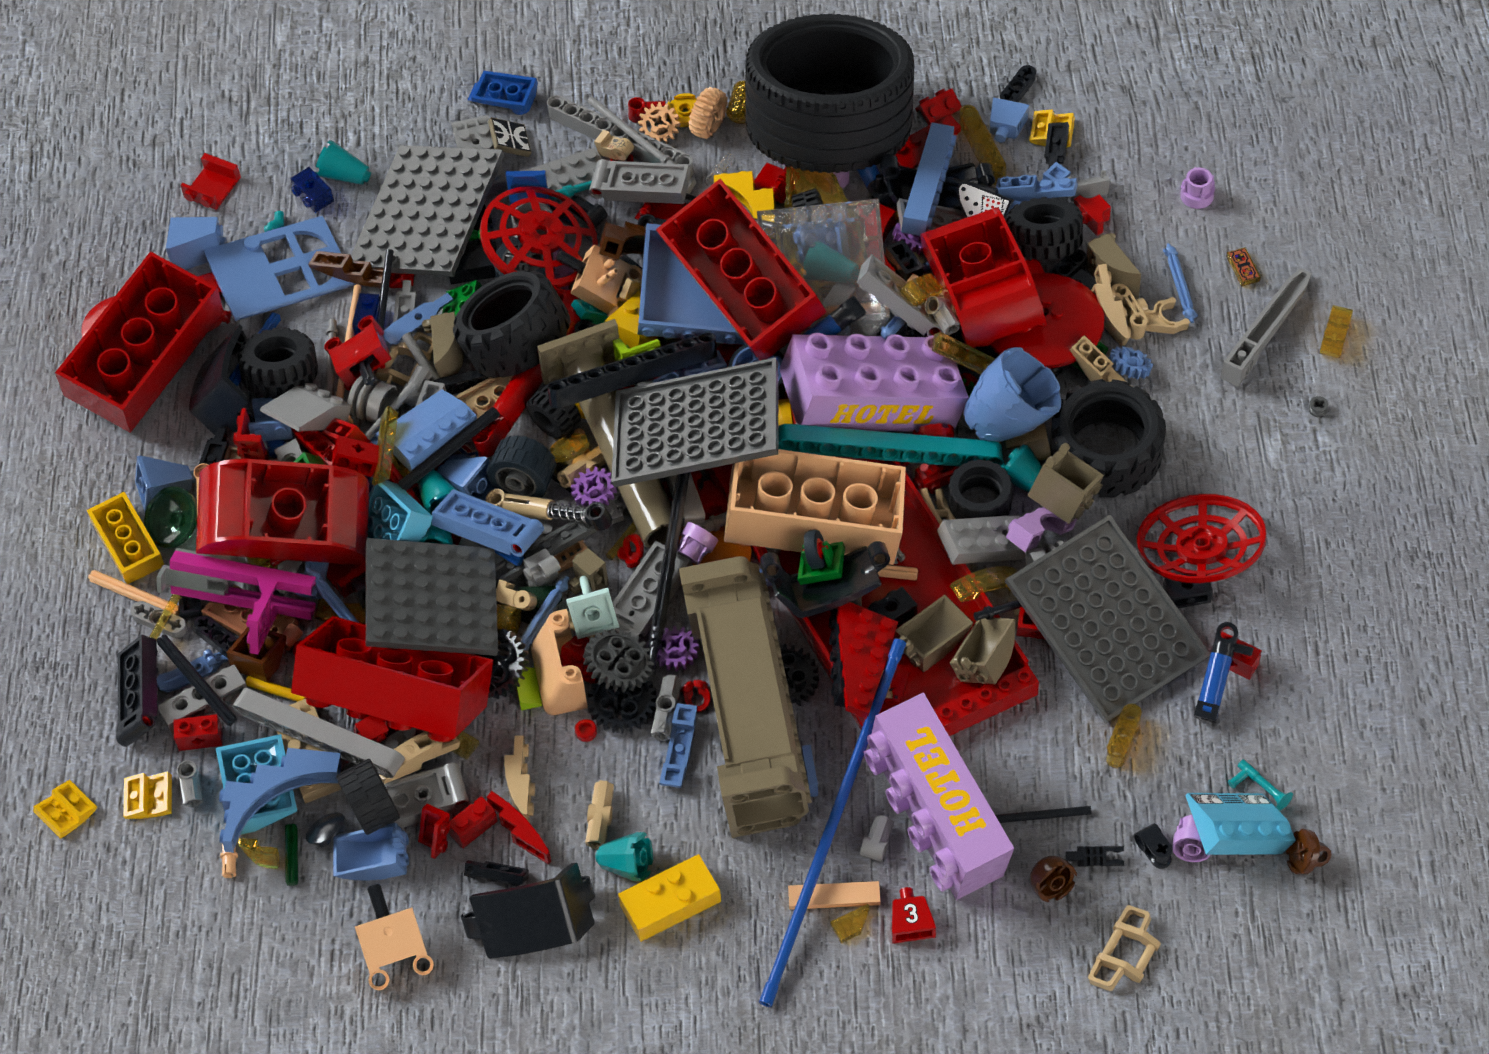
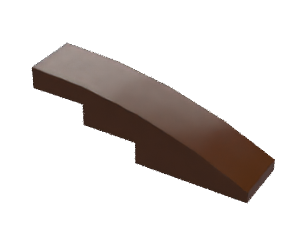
M316 251L308 264L312 269L347 282L381 288L383 269L372 268L371 263L367 261L353 260L351 254Z

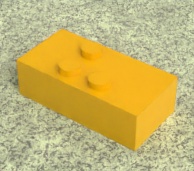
M641 289L605 320V322L612 319L616 320L619 338L629 348L653 341L658 337L637 335Z
M125 492L86 510L92 525L125 583L130 584L162 568L164 565L162 556Z
M699 854L618 893L620 907L640 942L721 902L720 889Z

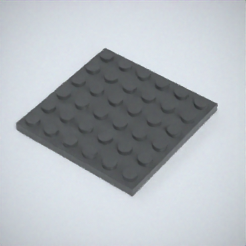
M367 538L366 646L497 656L495 550L486 547Z

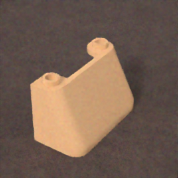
M567 609L551 613L531 644V653L543 708L549 715L582 710L588 706L580 669L573 665L564 667L561 665V648L572 639Z

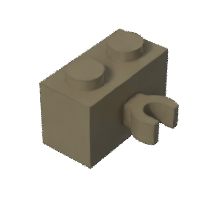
M589 548L574 557L572 563L575 577L569 581L571 592L577 595L582 590L579 580L581 576L588 578L592 592L609 586L606 563Z

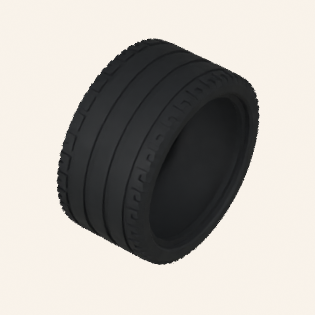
M841 14L805 15L782 21L780 24L767 28V30H764L762 34H759L753 40L746 55V127L752 144L773 161H778V163L785 164V166L793 167L794 169L808 170L809 172L816 171L818 173L862 170L865 167L880 164L881 158L885 155H896L906 145L912 128L915 67L910 45L901 35H898L893 29L887 28L886 25L863 17L859 18L857 16ZM818 90H838L852 93L841 95H821L806 92Z

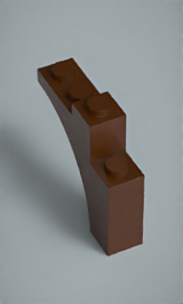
M625 221L624 227L606 222L600 240L599 254L617 260L626 254H644L646 229H644V226Z

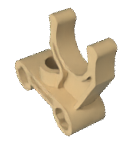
M1118 283L1112 286L1111 289L1115 291V301L1122 300L1123 307L1127 310L1128 326L1131 329L1130 338L1135 340L1141 339L1145 331L1175 334L1188 330L1189 319L1185 318L1181 321L1173 322L1167 320L1162 315L1164 310L1174 309L1176 303L1174 297L1158 301L1154 305V309L1149 310L1146 301L1143 298L1136 300L1126 285Z

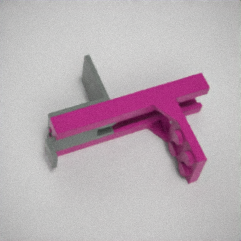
M176 548L170 559V566L163 565L157 575V592L162 593L166 585H171V594L253 609V613L248 615L246 626L249 627L247 644H250V653L259 654L278 614L311 620L315 613L316 603L273 595L275 589L311 596L312 587L316 584L315 576L245 564V557L196 554V551ZM235 582L257 585L261 592L234 588L233 585Z

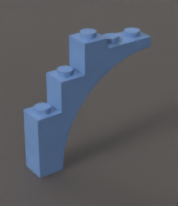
M287 748L286 756H282L281 767L257 764L255 773L252 772L250 783L226 781L225 788L221 789L219 795V802L223 804L225 812L224 823H226L225 829H221L220 843H223L224 852L234 853L238 837L247 822L270 800L302 786L319 783H338L336 776L341 773V753Z

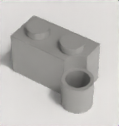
M546 548L524 559L525 569H523V572L527 578L525 583L530 592L534 591L539 598L556 588V582L559 580L558 571L561 568L553 555L551 556Z

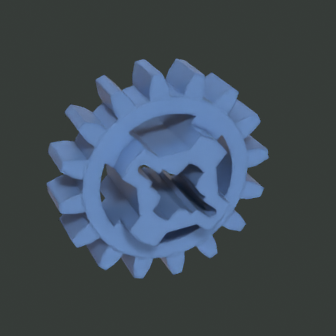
M1117 346L1111 350L1108 358L1114 363L1111 367H1115V371L1120 375H1127L1128 378L1139 379L1141 377L1145 379L1146 376L1150 375L1153 367L1152 360L1146 358V354H1143L1140 350L1135 351L1132 347L1122 346L1120 348Z

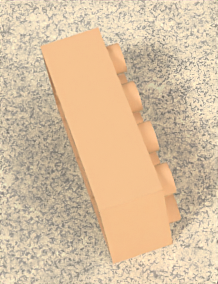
M778 449V455L733 463L730 475L724 542L801 552L805 533L811 530H818L822 534L824 541H828L829 544L843 541L845 546L844 555L864 546L868 547L875 541L883 542L890 556L889 564L894 565L903 531L906 467Z

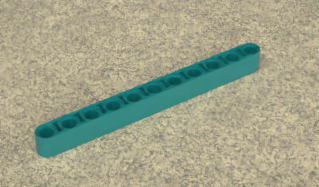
M782 424L778 427V449L825 456L958 467L972 460H989L999 465L1003 464L1002 446L996 441L796 424Z

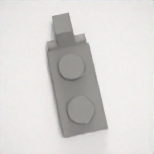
M403 280L402 291L396 292L393 322L416 308L417 295L416 291H412L411 280Z

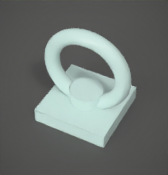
M581 576L579 580L583 595L566 599L577 638L581 639L595 635L597 632L602 633L603 630L609 631L620 628L609 589L604 588L592 592L588 578Z

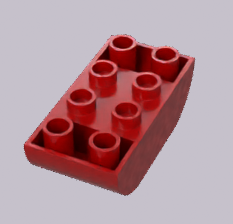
M998 207L920 234L923 252L944 298L951 301V310L960 322L959 331L968 349L977 346H988L999 338L1014 333L1028 332L1034 326L1046 322L1042 304L1028 265Z
M231 459L210 464L203 468L199 474L196 554L362 565L366 563L369 481L363 474L355 470L335 465L259 459Z

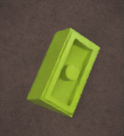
M525 667L528 669V671L522 672L525 679L518 680L520 687H517L521 711L543 706L535 668Z

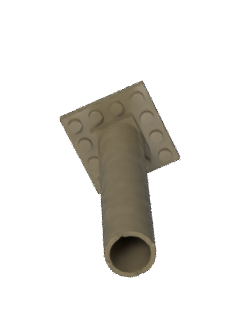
M612 319L537 346L543 386L550 382L615 362L613 340L619 338L616 320ZM617 390L578 402L611 473ZM660 479L618 486L645 547L650 549L655 541L665 545L672 504Z

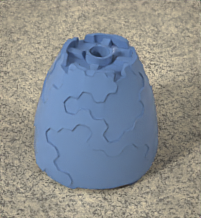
M1008 348L979 377L963 410L965 421L970 429L977 431L976 435L981 440L1001 442L1024 435L1036 429L1037 426L1059 412L1061 408L1060 384L1051 369L1045 367L1036 358L1025 352L1023 348Z

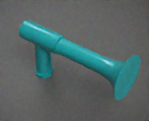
M1244 759L1238 763V768L1242 771L1227 781L1229 786L1235 789L1239 783L1249 776L1275 799L1277 803L1276 808L1279 811L1284 809L1293 798L1292 792L1283 793L1276 789Z

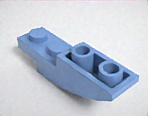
M1022 175L998 178L995 188H998V194L1022 202L1025 200L1029 201L1032 198L1055 197L1059 199V197L1075 196L1078 183L1077 178L1038 181L1036 175Z

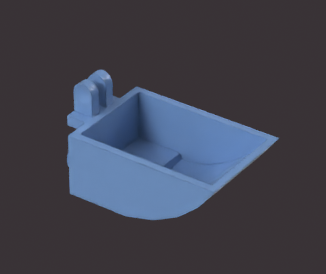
M392 823L369 835H366L364 830L334 836L333 876L349 880L370 881L407 874V865H409L406 847L409 844L407 833L397 823Z

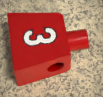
M911 887L902 888L899 891L901 899L892 901V944L936 938V925L925 897H914L913 888Z

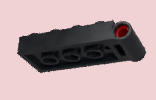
M140 635L118 653V733L116 734V740L123 747L131 745L155 726V718L157 717L158 650L156 639L145 635Z

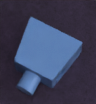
M993 97L990 133L995 135L994 139L997 142L1003 143L1006 141V138L1015 139L1018 137L1028 120L1029 105Z

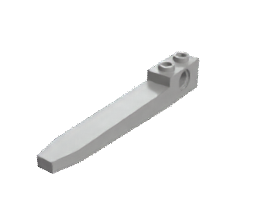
M1301 268L1286 280L1223 362L1221 379L1235 386H1240L1258 361L1259 354L1304 295L1312 273Z

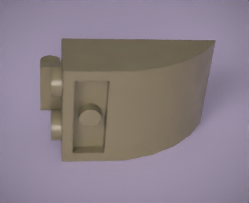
M1114 233L1100 235L1099 238L1092 239L1087 244L1086 269L1095 278L1094 272L1097 266L1106 264L1107 270L1111 272V288L1118 283L1124 284L1129 288L1134 298L1139 299L1141 273L1116 244V235Z
M454 312L430 316L431 319L422 321L425 333H432L434 365L439 378L458 374L464 361L465 352L455 339L453 333L456 317Z
M944 595L896 629L895 639H901L906 642L903 653L909 658L914 667H918L922 672H925L956 647L967 634L973 622Z
M985 618L976 621L950 662L960 682L997 683L1012 655L1015 641V619L992 618L987 620Z

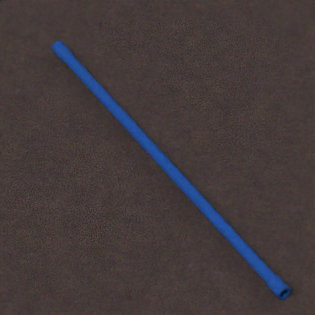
M894 639L870 713L863 724L771 974L761 994L759 1003L763 1006L772 1007L785 966L861 765L864 751H866L868 746L867 736L872 734L875 716L881 711L895 670L906 647V642L901 639Z

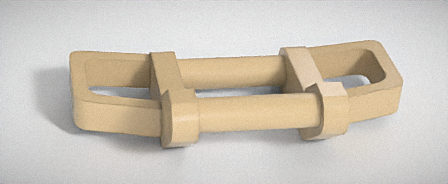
M417 332L413 336L415 341L422 340L431 344L427 352L422 350L429 361L433 353L432 337ZM399 342L398 344H392L390 347L392 359L385 363L384 369L379 368L375 376L377 379L387 381L386 383L391 384L393 381L401 386H405L419 364L416 363L409 376L390 368L397 355H407L414 358L405 342Z
M1131 905L1126 906L1120 918L1113 926L1114 931L1104 950L1096 957V961L1088 976L1090 984L1112 991L1123 974L1134 982L1140 983L1144 977L1143 972L1154 951H1157L1161 945L1156 938L1146 932L1151 921L1148 911ZM1133 914L1144 918L1140 928L1125 923L1130 915ZM1122 935L1137 940L1146 946L1136 967L1124 960L1111 956ZM1101 966L1116 971L1110 981L1107 982L1096 978Z

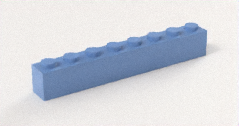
M931 123L904 212L902 233L920 236L927 229L931 230L932 217H935L936 205L939 203L943 181L945 182L950 158H952L953 148L956 144L957 135H954V126Z

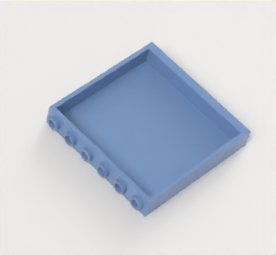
M647 223L637 335L647 337L658 336L668 339H687L703 333H713L716 336V342L730 345H746L658 234L656 229L661 225Z

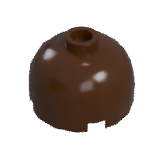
M1047 856L1039 860L1032 868L1030 884L1041 900L1050 902L1049 900L1055 898L1058 901L1065 897L1074 887L1075 882L1073 879L1074 874L1077 876V872L1062 857Z

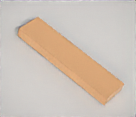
M879 881L816 884L807 909L880 905ZM803 885L788 886L789 910L795 909Z

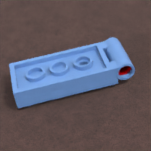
M454 489L432 512L433 526L507 555L512 553L517 557L523 556L544 531L543 524L537 519L527 518Z

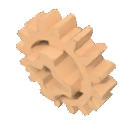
M658 102L657 107L652 103L650 110L645 107L646 114H640L643 120L638 121L639 126H643L639 131L660 142L664 140L666 144L669 137L674 140L673 133L678 134L679 131L676 127L680 126V122L676 121L679 119V116L674 114L676 112L675 109L671 108L669 110L667 103L662 107L661 102ZM668 115L671 117L672 124L667 121ZM662 121L663 124H659L657 127L655 123H660ZM647 123L652 126L651 132L647 129Z

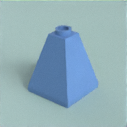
M137 456L135 484L145 514L154 511L192 489V483L196 482L194 471H190L187 465Z
M485 456L446 460L437 469V472L459 492L486 501L487 494L495 489L487 478L486 472L490 462Z

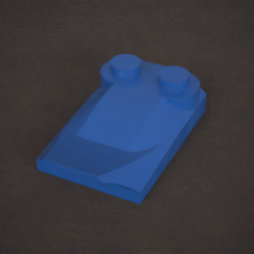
M483 70L479 81L474 84L468 100L512 109L514 114L523 115L529 112L536 97L537 78Z
M545 170L506 171L508 190L525 186L548 189ZM535 192L537 197L550 200L549 195ZM527 193L510 195V205L518 200L528 198Z

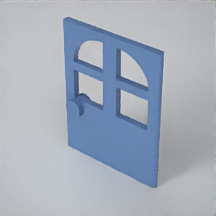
M323 216L203 250L204 256L235 321L356 285L355 283L332 277L329 281L319 286L308 265L316 251L341 253ZM294 235L316 237L324 242L327 247L303 254ZM286 238L294 257L269 263L261 245ZM301 270L310 288L285 296L276 277Z

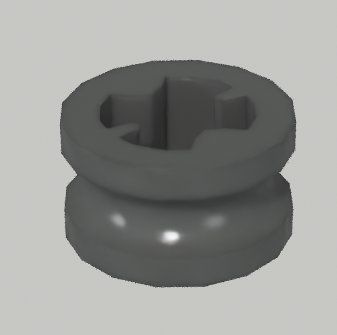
M1321 396L1313 397L1309 403L1310 414L1315 417L1326 415L1328 401Z

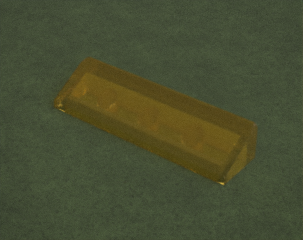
M942 332L936 333L933 337V352L978 374H982L995 360V358Z
M390 406L386 407L380 421L377 443L379 445L378 464L373 473L372 485L374 486L390 479L398 412Z

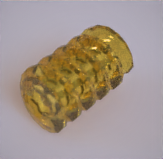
M745 80L735 83L726 110L727 117L738 124L746 123Z

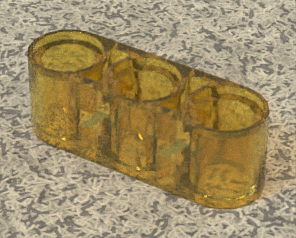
M929 273L910 280L902 287L900 292L913 307L924 304L930 296L938 297L944 290V287Z
M1332 306L1319 354L1340 359L1353 309Z
M1127 704L1123 707L1108 743L1106 762L1113 768H1119L1125 764L1139 730L1142 711L1136 704ZM1121 734H1125V735H1127L1128 737H1122V736H1120V735H1121ZM1117 752L1121 755H1114L1112 753Z

